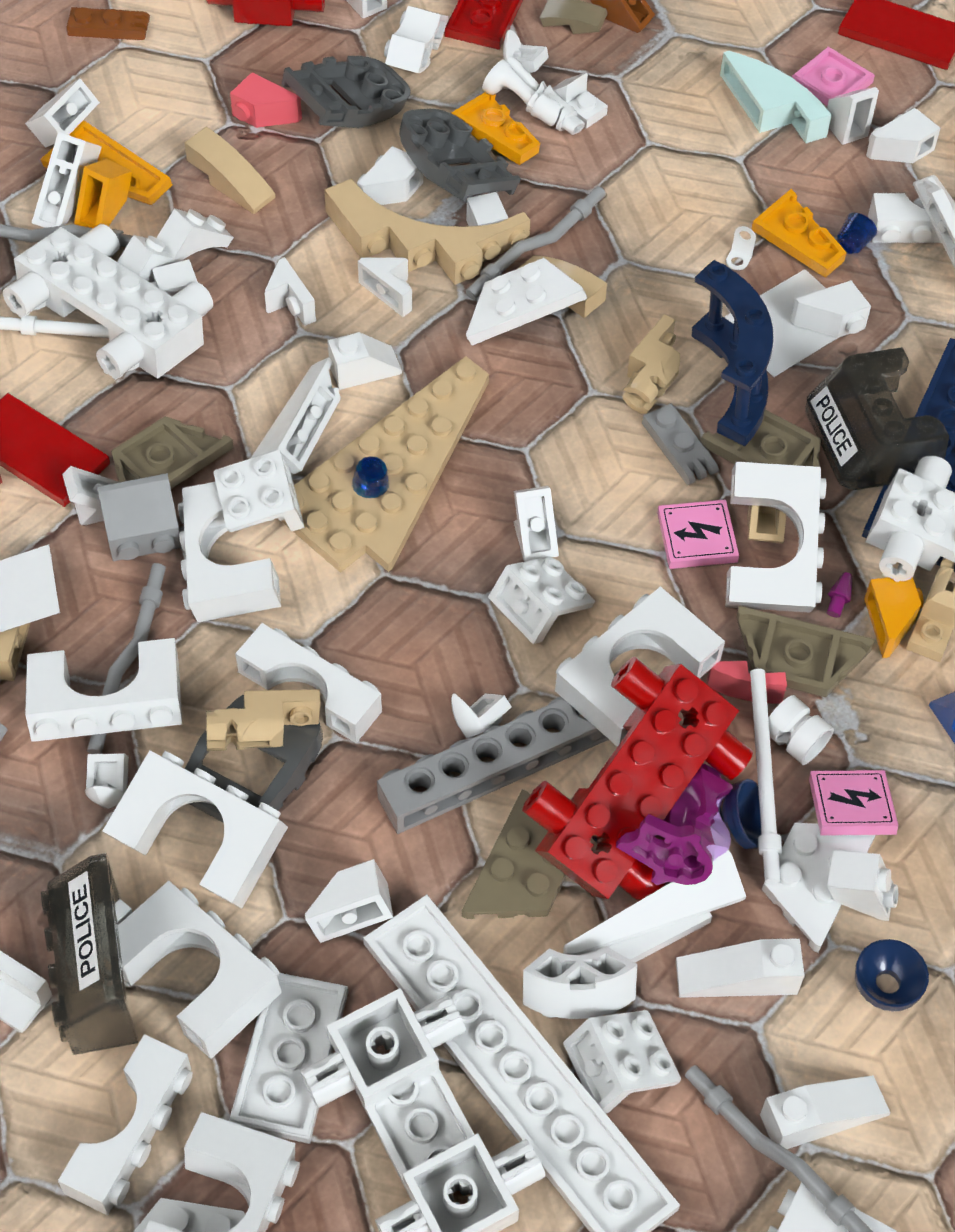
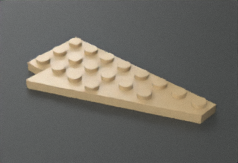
M465 356L297 482L294 487L305 528L293 532L340 573L365 553L388 572L392 570L489 383V374ZM282 520V522L288 527L286 521Z

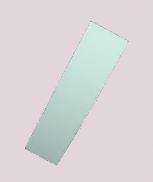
M732 51L723 52L720 76L759 133L792 124L805 143L827 137L831 113L807 88L787 74L759 60Z

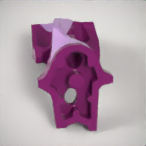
M702 764L664 820L648 814L640 823L638 829L624 834L616 842V848L652 868L651 882L656 885L665 882L696 885L706 881L712 873L713 861L726 853L730 847V833L722 821L719 811L723 798L733 789L732 784L721 779V773L707 764ZM660 835L664 837V840L657 839L654 836Z

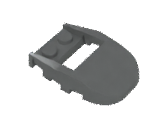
M333 56L325 57L321 64L315 65L312 61L302 63L301 70L297 71L287 67L284 69L281 84L283 87H291L296 95L320 117L318 121L320 125L363 128L392 118L404 108L411 94L409 85L390 66L377 59L364 56H347L346 62H336ZM329 85H332L352 106H349Z
M431 108L409 110L403 114L399 132L401 143L413 163L427 179L462 201H466L468 195L505 191L509 195L514 194L521 178L518 175L513 176L507 170L509 164L502 156L496 158L491 152L493 145L486 138L479 141L471 135L473 128L462 119L449 112ZM466 162H469V163H470V164H468V165H458V166H450V165H448V164H457V163H466Z
M244 695L238 697L226 709H244ZM320 722L319 724L305 726L284 725L283 746L258 748L285 763L263 796L202 765L203 759L209 752L207 751L206 731L199 738L185 769L194 773L196 768H199L215 777L214 785L226 790L228 785H231L249 796L246 800L249 804L258 808L260 803L263 802L279 811L283 807V801L294 789L298 791L306 780L305 773L310 763L315 761L322 747L323 731ZM206 802L189 803L223 822L222 815L215 805Z

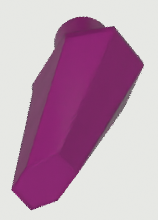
M842 573L829 591L828 595L831 601L826 612L829 616L839 618L844 604L850 602L852 574Z

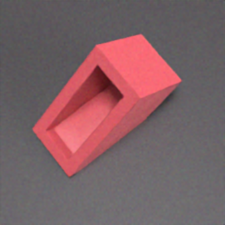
M253 72L230 92L232 116L256 128L298 123L302 120L301 98Z

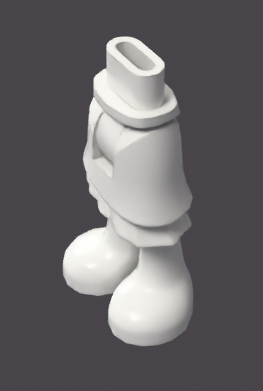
M511 56L507 61L503 59L491 69L483 82V91L490 95L498 93L503 88L512 90L527 105L526 111L531 113V116L540 119L548 126L556 125V129L560 132L566 130L571 135L579 133L585 126V122L577 117V111L573 106H570L553 90L551 85L547 87L544 81L538 84L515 57Z

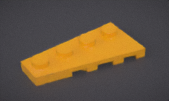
M84 120L69 134V136L102 146L97 162L109 159L132 171L128 192L129 198L153 205L173 185L169 176ZM53 148L40 159L45 168H48Z

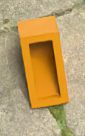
M109 159L84 166L74 224L94 228L99 224H105L109 227L127 201L132 171Z
M890 577L870 579L864 600L882 658L891 656L914 625L919 609L923 608V593L919 587L916 588L913 577L910 580L899 582L894 581Z

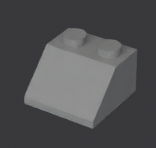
M168 473L97 487L113 561L131 560L138 556L166 553L173 549L182 548Z

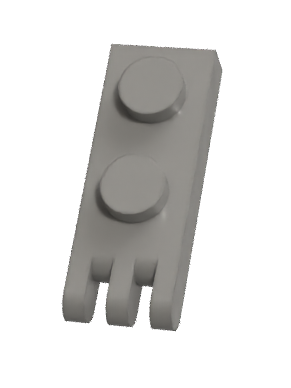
M672 403L643 415V426L687 485L696 481L695 476L699 480L706 478V470L710 475L719 471L715 460Z

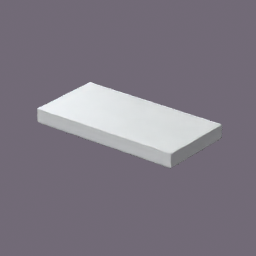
M279 973L277 978L282 993L257 1017L229 1121L275 1137L310 1144L319 1108L316 1106L300 1070L333 1054L334 1048L329 1040L327 1025L342 1018L348 996V986Z

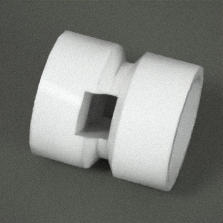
M791 695L782 701L768 717L770 738L778 745L786 743V751L802 765L812 761L823 750L834 732V728L819 715L810 716V708L795 695Z

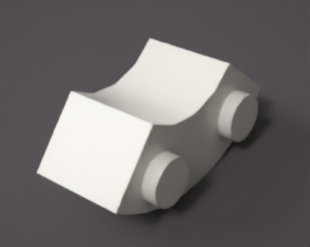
M408 6L401 16L400 28L396 33L392 34L391 40L389 39L386 43L384 56L387 58L385 64L415 73L423 72L431 63L430 55L432 49L438 50L449 16Z
M607 946L594 953L583 955L562 954L549 948L523 970V1005L549 1018L587 1019L614 1014L636 999L637 964Z

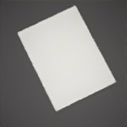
M805 269L760 295L768 309L773 326V348L771 359L766 369L773 377L838 339L794 326L790 321L795 298L826 289ZM732 314L726 315L725 318L734 324Z
M49 544L0 560V632L60 613Z

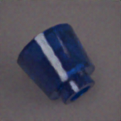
M850 213L847 215L837 235L838 243L847 254L859 253L877 235L876 225L870 218L861 213Z
M371 456L360 460L352 478L353 490L364 498H376L383 495L389 488L386 464L381 459Z

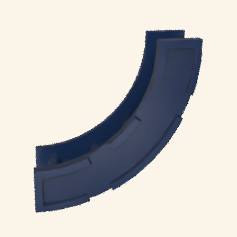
M713 260L695 276V283L710 291L709 312L692 327L691 337L702 342L719 358L726 360L728 366L721 372V378L733 384L734 395L728 410L717 423V433L746 446L762 423L768 401V375L766 369L771 359L773 348V326L768 309L756 290L725 264ZM723 303L734 317V324L722 316Z

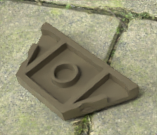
M767 410L764 411L759 429L746 446L719 433L712 435L710 432L704 433L700 441L706 449L734 464L735 462L819 467L818 457L821 438Z
M165 416L111 450L112 460L119 483L168 473L170 488L172 489L232 450L233 439L226 435H223L222 439L206 435L203 428L194 425H184L178 420Z
M739 606L736 616L752 670L763 669L765 673L785 672L787 688L822 697H827L871 652L875 640Z
M523 789L462 909V917L466 919H474L475 914H498V918H512L517 915L546 917L567 876L535 851L548 831L522 811L525 801L530 796Z

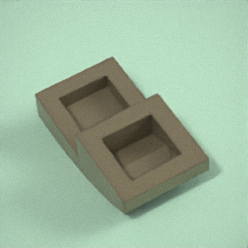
M548 0L540 20L543 27L570 25L573 34L600 32L608 13L606 8L584 1Z

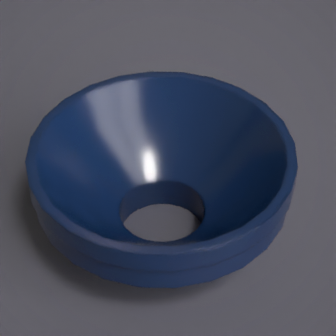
M745 779L732 784L733 789L723 798L719 812L733 841L745 849H758V837L762 835L758 784L753 780Z
M885 939L871 943L861 952L855 965V981L860 994L873 1006L886 1011H902L912 1007L924 995L929 983V972L923 957L916 949L898 940ZM882 974L891 975L897 980L899 989L893 993L883 992L877 986L876 978Z

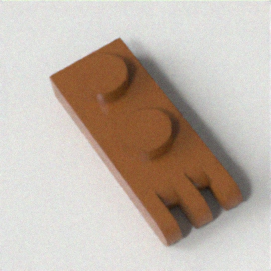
M71 7L66 26L68 36L144 40L150 15L144 11Z

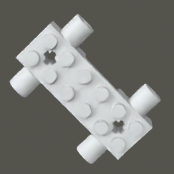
M105 224L97 225L80 238L60 227L14 258L17 280L3 290L4 300L10 310L23 318L33 310H39L45 306L62 317L67 316L75 309H79L108 328L109 343L97 351L96 357L104 373L109 374L115 380L122 377L125 372L132 371L138 367L158 379L204 345L202 317L213 308V300L209 291L202 284L192 282L174 296H170L111 259L119 250L120 244L116 234Z
M937 456L922 457L914 474L899 468L885 491L866 539L867 543L884 550L879 563L883 576H888L896 582L907 581L913 577L917 566L931 571L940 556L955 562V493L946 489L952 473L951 466L946 460ZM896 562L899 563L898 569L893 567Z
M401 988L327 1025L329 1040L335 1053L300 1070L303 1080L318 1108L353 1090L356 1091L411 1198V1201L375 1220L379 1232H499L516 1223L519 1219V1208L512 1195L546 1177L545 1171L533 1146L527 1139L491 1157L479 1134L474 1135L439 1069V1059L433 1048L466 1032L464 1022L452 998L446 995L413 1012ZM383 1045L390 1052L384 1055L381 1053L377 1054V1048ZM460 1191L463 1196L468 1194L471 1196H468L467 1203L461 1205L459 1202H453V1193Z

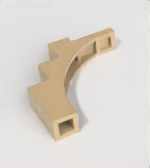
M352 178L324 190L326 213L360 258H367L390 248L397 258H406L408 260V272L436 261L454 285L473 279L482 271V262L507 252L516 242L527 239L530 235V219L524 212L495 224L468 227L443 226L416 221L383 207L364 193Z

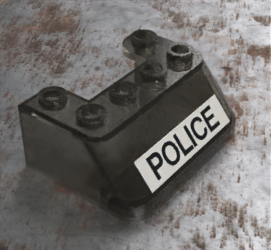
M903 347L848 356L807 396L806 414L817 437L821 438L820 444L837 481L847 489L860 490L890 485L899 468L914 474L919 460L925 456H937L945 460L950 436L943 423L930 415L904 418L892 395V392L898 391L900 375H903L908 370L909 359Z
M108 854L92 855L47 883L48 890L41 891L42 908L44 915L48 916L49 927L44 928L48 952L54 951L55 959L54 964H48L49 980L52 989L58 988L59 1001L52 1002L55 1027H59L61 1042L68 1041L73 1055L138 1043V1036L127 1005L115 903L121 898Z

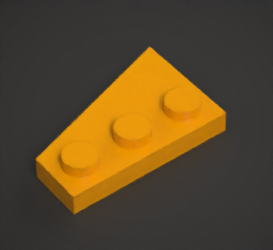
M484 92L451 113L473 128L471 135L476 139L486 138L493 145L492 149L518 165L539 153L540 142L521 122L514 121L509 116L510 110L505 104H498L495 100L496 94L490 95Z
M792 188L752 222L751 229L755 233L825 278L845 261L847 252L826 228L820 227L814 221L811 210L808 207L803 208L797 201V194Z

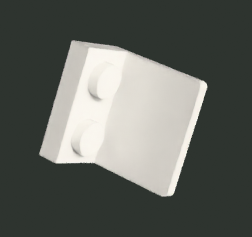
M280 450L214 471L223 516L229 532L241 530L276 518L279 521L285 520L291 532L305 528L291 471Z
M552 557L506 565L488 596L532 644L540 643L544 640L559 615L592 608L595 600L587 593L586 588L581 583L575 581L564 570L563 565Z
M647 1010L588 1018L563 1042L581 1084L605 1113H609L630 1093L675 1086L681 1081L673 1060Z

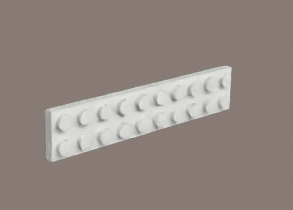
M425 895L363 938L365 947L395 985L401 988L404 996L416 1011L446 995L452 998L464 1022L466 1032L443 1043V1046L519 1142L527 1139L531 1143L541 1161L546 1177L590 1232H651L679 1210L680 1204L428 895Z

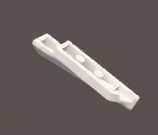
M931 175L915 181L913 186L955 268V202L935 175Z
M329 357L310 367L251 458L280 450L292 474L302 471L340 401L339 389L332 388L329 368L333 366V362Z
M727 850L726 853L713 861L712 873L706 881L696 885H682L673 882L667 884L568 942L564 946L563 954L583 955L594 953L607 946L635 963L708 925L712 920L711 911L741 902L746 898L731 852Z

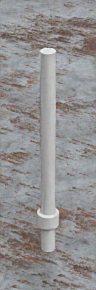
M30 315L23 318L0 316V330L21 331L22 335L36 336V333L109 338L108 328L102 324L39 320L37 316Z
M753 669L750 671L762 834L758 837L759 854L763 856L765 883L777 884L780 882L779 854L782 853L781 836L777 834L766 678L765 670Z

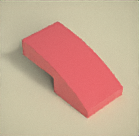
M719 661L709 670L707 685L713 690L730 697L752 701L751 677L747 661ZM785 672L765 673L767 703L780 704L783 701L787 687Z

